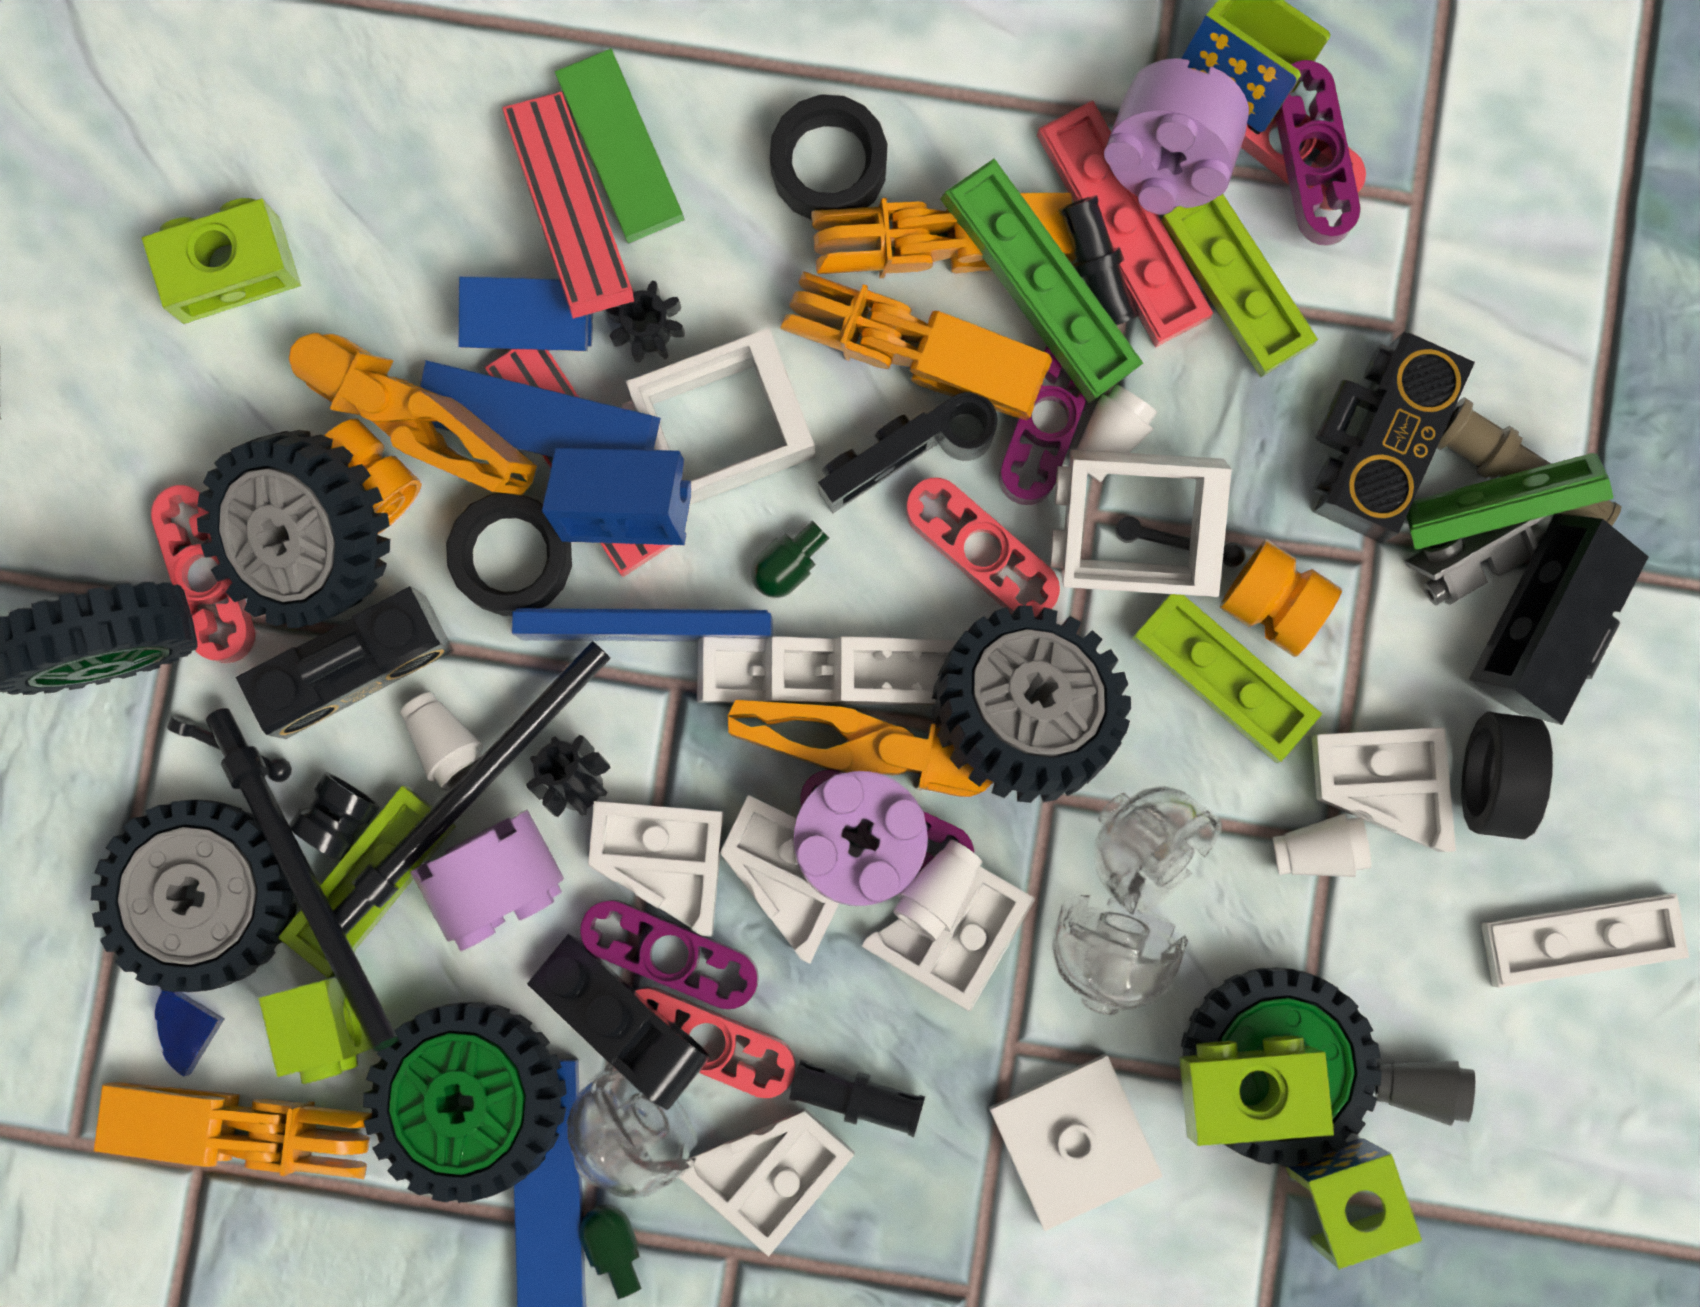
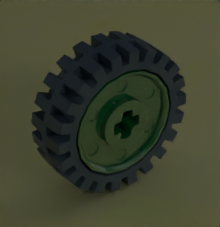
M142 582L133 587L131 583L117 584L107 590H104V587L88 589L85 594L76 595L73 592L58 596L59 600H42L31 604L32 608H18L8 612L9 616L0 617V692H7V694L11 695L23 693V695H34L44 691V694L55 693L64 688H69V690L84 688L87 684L96 683V685L111 682V679H125L137 675L136 672H149L160 668V665L171 664L178 661L180 657L188 656L193 650L197 649L198 643L184 589L178 584L172 585V583L168 582L156 585L155 582Z

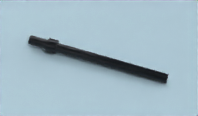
M592 641L376 866L369 863L352 881L355 888L333 910L345 935L374 905L381 909L399 890L395 883L611 659L595 642Z
M222 708L212 712L207 716L206 722L224 756V759L221 761V767L233 789H241L373 1051L378 1052L390 1047L398 1040V1036L265 779V776L268 774V768L255 746H248L230 709Z

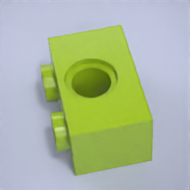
M252 198L231 200L223 204L218 213L199 219L191 217L176 218L162 224L159 232L141 237L162 307L181 323L186 324L302 286L281 219L263 198L258 200ZM231 245L232 252L229 259L221 266L210 267V259L213 253L222 246Z
M337 978L323 980L259 998L277 1078L299 1072L302 1084H307L342 1074V1071L358 1067L356 1055L372 1049Z
M1303 1036L1264 1038V1050L1238 1052L1237 1042L1234 1041L1197 1044V1055L1179 1057L1187 1137L1197 1146L1334 1135L1325 1052L1312 1046L1304 1047ZM1263 1071L1269 1081L1267 1096L1256 1105H1244L1239 1093L1242 1080L1251 1072Z

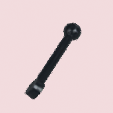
M1132 516L1123 517L1116 526L1117 538L1124 543H1132L1139 538L1184 550L1190 549V538L1142 527L1140 522ZM1238 543L1226 544L1223 551V563L1229 567L1241 565L1245 560L1246 553L1244 548Z
M181 715L171 716L167 725L168 730L181 736L192 737L220 750L212 732L197 726L196 722ZM261 755L268 768L267 776L274 782H284L290 777L292 771L290 762L284 758H274L271 760Z

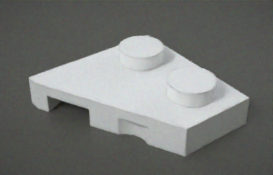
M1445 727L1311 736L1316 800L1358 818L1362 817L1365 821L1435 851H1456Z
M748 795L720 854L787 939L800 959L810 964L839 903L831 901L818 893L805 879L798 866L793 842L797 818ZM850 844L847 853L853 857H859L863 850Z
M594 801L588 866L612 881L623 885L654 907L660 908L691 927L693 931L701 936H713L724 812Z
M980 866L976 871V876L951 932L944 930L937 941H932L898 919L880 932H875L867 937L862 947L966 1010L971 1011L1035 898Z
M805 1108L683 1160L673 1173L769 1257L854 1156V1150Z

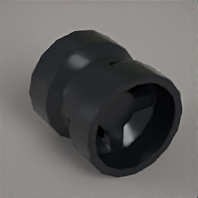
M324 772L314 787L315 799L308 808L298 810L289 826L292 832L303 841L322 853L341 861L354 845L352 835L358 826L369 823L378 810L379 805L351 784L333 774Z

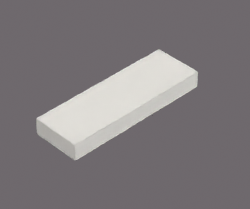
M1675 893L1480 923L1491 983L1493 987L1498 988L1689 958L1678 897Z

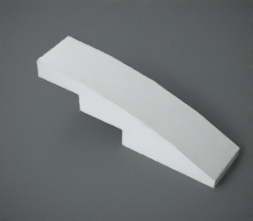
M841 636L835 639L702 637L698 639L697 703H734L735 700L808 705H934L936 700L932 699V694L938 678L937 675L957 640Z

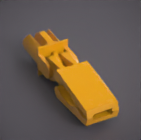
M1020 193L1070 263L1077 259L1063 218L1058 212L1060 208L1072 203L1071 193ZM882 198L878 207L815 210L811 212L812 226L819 231L813 236L814 249L816 253L823 255L816 260L817 274L879 271V278H884L889 273L928 270L933 267V262L949 258L952 273L991 270L983 259V254L948 209L946 211L929 209L926 203L918 201L887 203V198ZM889 220H893V228L891 230L889 228ZM942 233H947L948 237L937 236V235H938V234H942ZM891 247H895V254H893V257Z
M802 272L798 284L806 291H795L789 305L800 316L786 314L780 329L840 350L847 361L853 358L882 369H889L891 364L910 367L909 370L913 373L911 381L918 386L951 397L959 393L971 392L987 398L998 412L1023 420L1030 419L1043 380L1052 363V358L1048 353L940 311H932L928 323H925L910 315L912 309L906 304L868 290L867 285L863 284L861 291L808 272ZM869 310L872 312L870 320L867 319ZM860 333H861L862 339H861V342H860V345H859V344H856V343H857V340H858L859 335H860ZM903 340L919 342V346L916 348Z
M311 333L300 337L291 346L289 362L293 373L306 382V385L311 390L331 401V410L361 415L363 418L372 421L391 438L392 446L403 453L492 492L522 495L533 483L537 468L533 462L453 398L439 395L414 385L405 379L388 376L387 373L393 360L373 355L347 338L336 334L321 335L319 333ZM438 421L458 436L473 458L487 460L490 464L473 461L448 447L443 436L436 431L432 422ZM511 473L521 474L526 481L510 477Z
M735 700L728 714V733L732 737L827 770H835L841 773L867 771L891 776L904 774L906 771L918 773L920 776L917 790L923 789L957 797H972L984 792L993 783L991 780L986 779L979 787L968 779L973 771V768L968 763L960 769L955 766L950 760L955 748L953 745L942 747L937 736L940 727H936V724L930 725L927 739L914 737L911 732L903 727H898L857 712L855 709L839 706ZM757 718L768 725L790 721L818 722L832 726L849 742L829 749L811 748L787 740L766 725L750 727L735 719Z
M111 1082L102 1085L94 1151L202 1167L216 1166L218 1161H230L232 1157L245 1160V1168L279 1172V1176H286L293 1172H305L364 1179L367 1164L363 1161L313 1156L311 1153L318 1152L337 1155L367 1153L370 1144L369 1136L353 1132L317 1129L316 1124L363 1128L365 1127L364 1121L372 1118V1113L315 1107V1102L313 1101L301 1103L273 1099L252 1100V1107L238 1106L240 1094ZM235 1128L248 1131L249 1133L248 1135L235 1134Z

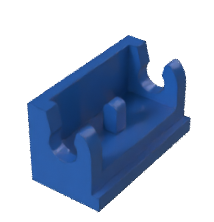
M459 276L458 347L587 352L588 346H592L593 313L572 319L559 279Z
M555 448L542 512L562 542L685 545L687 535L685 528L691 501V481L681 480L684 458L680 451Z

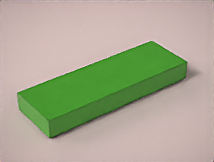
M612 48L555 71L627 243H632L684 221L683 212Z
M1593 452L1413 500L1406 517L1414 547L1417 550L1611 500L1614 497L1610 479L1598 454Z

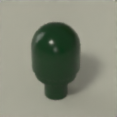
M813 520L793 539L786 533L780 539L776 537L753 561L751 567L753 585L761 594L770 598H782L791 594L811 575L810 570L816 564L810 557L830 538Z
M613 1205L594 1207L586 1213L581 1221L579 1229L580 1241L590 1267L595 1268L597 1275L607 1273L617 1299H622L642 1289L632 1261L640 1257L637 1250L639 1243L629 1218L620 1208Z

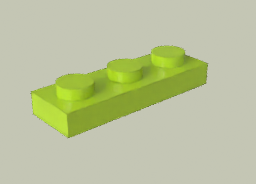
M1224 194L1200 206L1191 208L1178 206L1163 216L1161 221L1177 250L1260 378L1309 349L1318 341L1315 333Z
M1169 594L1131 638L1275 763H1280L1285 759L1322 715L1318 709L1185 595Z
M402 785L320 885L332 910L355 888L352 881L369 863L376 866L433 807L408 786ZM454 823L395 883L399 890L381 909L374 905L347 933L346 937L354 952L412 882L413 877L410 871L433 856L455 829L456 825ZM300 910L278 938L326 978H332L335 975L303 911Z

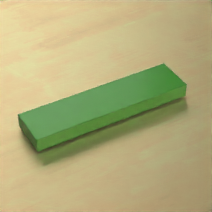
M995 158L945 191L940 200L983 254V259L1088 403L1095 400L1144 364Z

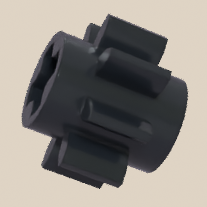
M652 280L648 285L647 291H633L634 302L606 309L609 319L622 325L613 330L609 335L613 345L618 347L630 342L632 345V356L637 363H640L644 358L645 352L657 351L662 358H668L666 344L671 336L676 338L685 336L683 325L669 319L678 314L682 309L678 297H671L663 302L660 298L657 281ZM647 312H654L658 324L648 323L644 332H638L633 320L644 321Z
M582 735L575 738L572 744L560 741L554 736L551 738V743L543 747L537 756H531L530 761L534 764L533 770L536 777L531 779L526 786L539 800L543 799L542 805L555 817H559L565 807L576 810L581 816L586 815L587 808L592 806L594 801H597L600 796H606L608 793L603 788L601 774L606 773L611 766L599 752H594L595 748Z

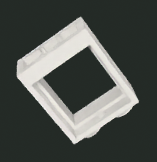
M770 328L626 381L633 400L621 404L622 408L657 417L653 404L755 367L784 445L690 480V505L816 458L815 444ZM659 424L654 450H670Z
M1070 449L1069 467H1057L1055 505H1066L1064 530L1053 529L1050 567L1061 568L1063 587L1219 597L1231 467L1223 458ZM1087 473L1196 479L1188 566L1080 559Z

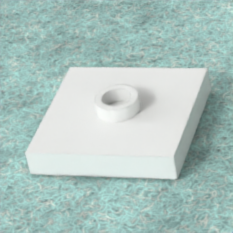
M1106 1054L989 1107L1044 1231L1163 1177Z

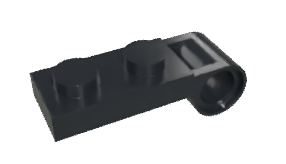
M963 392L951 397L929 413L923 412L911 421L905 414L883 426L874 435L878 443L857 456L855 451L850 449L830 461L822 469L826 477L818 482L819 494L831 512L835 513L937 444L941 446L947 455L956 460H975L985 454L992 443L998 422L996 410L987 398L971 392ZM971 414L981 421L984 433L975 440H962L952 432L949 424L950 421L958 415Z
M570 934L566 935L527 983L534 992L636 1089L663 1109L669 1110L711 1058L709 1053L681 1028L666 1020L599 957L590 953L581 940Z

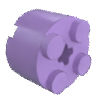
M1177 58L1161 60L1140 70L1135 75L1125 94L1104 150V158L1117 180L1138 197L1140 205L1145 210L1153 214H1168L1178 206L1191 208L1206 204L1224 194L1228 188L1246 133L1249 106L1244 93L1236 82L1216 68L1210 66L1207 74L1187 68L1190 60Z
M867 771L838 774L820 784L803 803L796 819L793 838L795 857L808 883L825 898L848 906L877 904L902 892L918 874L926 855L928 841L924 812L910 792L887 776ZM862 822L871 827L869 837L877 841L875 851L865 849L859 857H853L847 853L850 842L841 837L842 830L844 828L854 830Z
M528 809L520 812L512 819L509 817L446 850V855L432 862L428 860L410 871L447 941L455 940L460 951L468 949L496 932L494 929L505 922L504 915L514 911L520 921L554 902L553 898L562 892L558 883L564 879Z

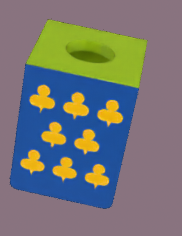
M1218 0L1205 15L1181 59L1190 60L1187 68L1208 74L1211 66L1224 72L1236 82L1244 93L1249 106L1247 124L1257 131L1263 132L1269 126L1289 93H1293L1302 82L1298 81L1301 76L1300 71L1291 64L1301 60L1315 61L1330 39L1331 34L1323 26L1284 0Z
M1364 1138L1347 1142L1348 1145L1337 1153L1329 1151L1323 1154L1325 1158L1314 1163L1303 1161L1298 1162V1166H1285L1288 1175L1310 1191L1324 1232L1310 1237L1313 1248L1339 1270L1422 1241L1392 1153ZM1360 1191L1375 1193L1382 1202L1383 1212L1349 1223L1346 1219L1345 1208L1350 1197Z

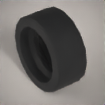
M820 94L799 101L781 116L771 136L769 160L771 175L778 195L793 212L812 220L811 212L815 210L868 208L876 201L886 181L888 143L882 126L865 105L846 96ZM822 126L841 127L853 133L861 141L866 155L865 168L859 180L850 188L836 193L816 192L806 187L796 176L792 165L793 150L799 138L806 132Z
M492 493L471 503L454 521L446 542L447 567L456 587L480 608L504 617L512 616V611H516V608L542 609L548 606L564 589L572 569L571 542L561 541L542 512L543 504L540 501L525 495ZM517 518L531 523L540 531L546 543L547 561L542 574L532 585L519 591L503 592L489 587L480 579L473 563V549L478 536L488 525L501 519Z
M1486 712L1477 720L1465 751L1461 780L1463 816L1469 830L1482 835L1522 840L1527 839L1536 832L1544 817L1549 801L1553 776V749L1550 733L1543 720L1495 712Z

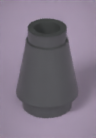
M1458 1061L1393 1062L1392 1064L1379 1062L1378 1069L1382 1071L1381 1086L1375 1085V1097L1378 1098V1102L1388 1103V1105L1449 1126L1453 1125L1454 1120L1470 1121L1474 1106L1476 1083L1475 1071L1473 1069L1460 1068Z

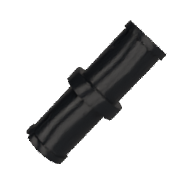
M1093 195L1060 208L1058 212L1063 218L1078 261L1073 264V267L1084 278L1086 285L1117 326L1137 317L1138 312L1134 308L1119 263L1124 261L1121 248H1113L1098 205V197Z
M800 1060L789 1100H798L844 1114V1121L857 1125L858 1120L861 1119L907 1133L911 1137L915 1136L925 1096L920 1094L917 1096L870 1082L871 1075L860 1071L854 1077L807 1063L808 1061Z

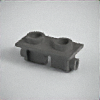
M1546 516L1425 547L1421 552L1405 560L1406 566L1430 578L1429 581L1423 584V589L1432 604L1437 606L1445 602L1451 605L1488 583L1480 562L1487 559L1492 573L1496 576H1501L1531 559L1544 535L1542 529L1536 523L1545 519Z

